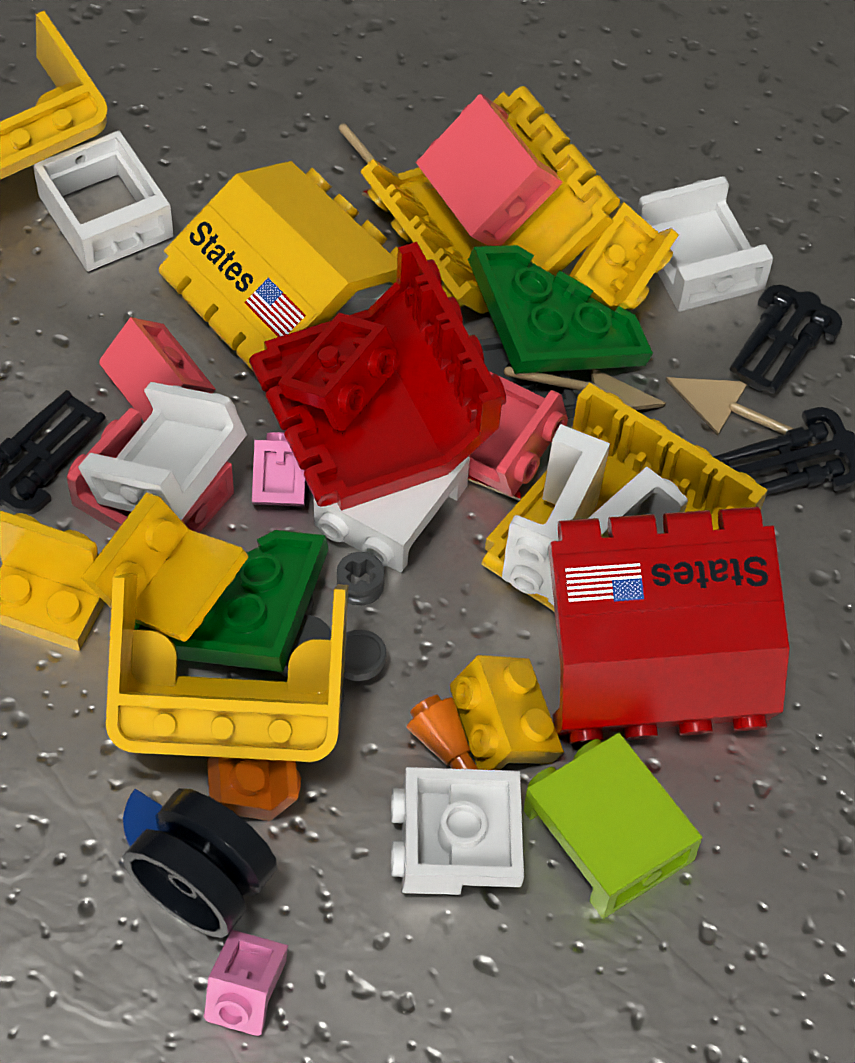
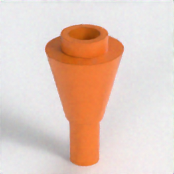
M433 695L418 703L410 711L413 719L407 724L406 728L446 766H450L452 769L479 770L469 755L470 748L454 698L450 697L441 700L439 695Z

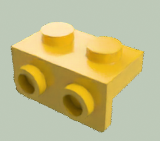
M622 202L609 214L614 222L587 247L569 274L570 277L594 290L590 296L591 298L613 311L618 306L625 310H633L643 302L649 292V288L646 286L654 273L659 272L670 261L673 255V251L670 248L679 235L673 228L661 232L656 231L625 202Z
M477 655L450 683V690L468 739L470 750L479 770H501L507 763L552 764L564 753L529 658Z

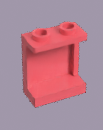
M479 94L471 104L462 110L461 114L442 135L431 143L427 151L416 161V164L471 237L487 246H501L563 182L553 169L535 157L507 122L508 114L505 110L482 94Z
M500 377L506 392V404L502 405L500 426L497 431L468 456L470 457L468 475L514 497L523 483L527 484L533 479L539 468L541 456L550 443H552V439L560 424L567 426L568 416L560 393L551 390L544 398Z
M129 408L119 420L115 419L106 426L101 439L87 454H82L74 460L67 475L72 505L114 531L119 529L131 512L98 504L78 466L89 453L113 458L118 456L142 426L141 414L133 408ZM226 462L181 520L189 530L200 533L234 494L231 463Z

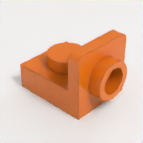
M209 757L207 759L209 797L223 804L238 816L271 821L298 799L301 776L296 769V761Z

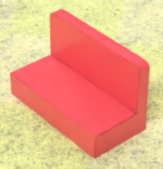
M130 317L99 360L101 367L131 406L140 412L144 422L153 411L144 392V389L150 382L171 386L177 385L186 389L212 394L216 390L162 323Z

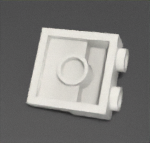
M406 767L402 788H393L391 796V823H402V841H392L391 876H402V893L460 895L463 885L521 887L524 879L520 771Z

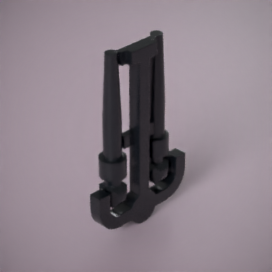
M784 285L770 286L760 296L757 305L765 308L760 316L761 321L729 368L730 372L737 373L741 382L761 392L764 389L770 393H775L800 362L809 347H813L817 343L823 331L825 339L833 343L842 327L841 316L834 309L822 304L818 295L809 291L800 293ZM793 304L796 311L782 331L776 329L784 314ZM810 317L809 323L798 334V339L792 337L803 319ZM767 335L775 341L753 372L743 367ZM784 346L792 348L773 380L770 381L763 376Z
M66 390L30 420L12 438H6L0 444V473L4 470L5 462L11 463L22 453V447L29 453L0 479V506L4 505L15 513L27 515L35 514L43 509L51 501V495L45 490L38 488V486H45L55 476V470L78 449L106 419V416L102 412L98 413L75 398L70 391ZM65 404L70 407L72 412L38 444L31 440ZM83 420L87 421L83 427L66 440L53 454L50 453ZM15 486L17 495L27 501L20 500L12 495L11 488Z
M825 407L803 411L802 418L809 429L805 430L803 427L786 431L785 435L713 456L730 467L729 462L779 451L780 455L733 467L734 470L746 473L749 476L786 467L788 476L759 484L768 489L766 495L803 485L812 487L823 484L826 478L831 481L835 491L855 484V433L846 430L839 415ZM824 422H826L830 426L832 433L834 435L832 440L828 442H824L826 441L827 436L829 434L827 426ZM809 441H811L813 444L820 443L817 445L802 448L807 446ZM836 454L845 459L849 468V473L844 475L846 469L840 458L827 461L825 466L822 467L819 464L804 467L802 472H799L797 464Z

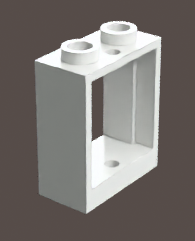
M119 130L33 164L38 195L87 272L174 237L169 202ZM119 175L136 200V203L80 225L62 196Z

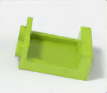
M619 732L604 742H601L600 739L590 741L578 750L571 762L558 770L555 767H548L531 779L527 786L523 808L524 813L530 820L537 816L541 818L591 884L593 889L590 903L602 919H605L695 860L703 837Z

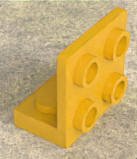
M146 492L81 578L112 608L113 577L125 573L137 574L135 623L185 642L202 624L207 613L226 587L234 580L237 572L248 559V554L240 546L189 530L159 496Z
M0 510V557L2 561L0 567V624L80 651L105 604L81 578L98 556L96 543L81 532L75 530L61 531L41 524L30 515L24 513L13 515Z

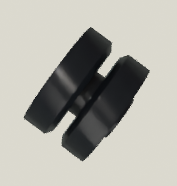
M179 788L155 815L158 830L146 829L122 856L124 867L134 882L169 914L206 935L222 938L230 933L246 911L243 895L254 896L263 889L277 870V860L263 838L235 812L207 795L192 789Z

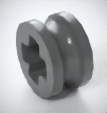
M358 551L350 553L342 558L337 566V584L349 585L348 603L358 606L372 604L383 593L384 567L376 556L368 552ZM365 573L370 575V583L364 580H360L356 584L351 583L352 574L359 578Z

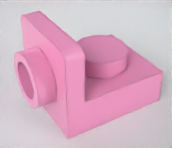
M283 432L267 433L266 440H255L252 483V504L304 507L306 480L303 474L305 470L300 469Z
M231 930L208 977L204 1019L207 1022L259 1036L265 1026L268 1001L286 963L288 945Z

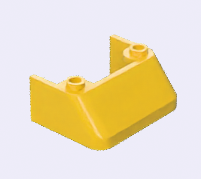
M44 10L36 13V55L57 88L44 93L38 99L36 106L0 121V180L100 134L107 123V103Z
M125 573L113 577L106 730L109 738L118 748L132 753L313 762L326 757L333 750L339 734L349 585L337 584L334 588L331 640L310 639L297 646L290 656L288 679L285 682L177 676L178 654L173 641L159 631L135 629L137 574Z

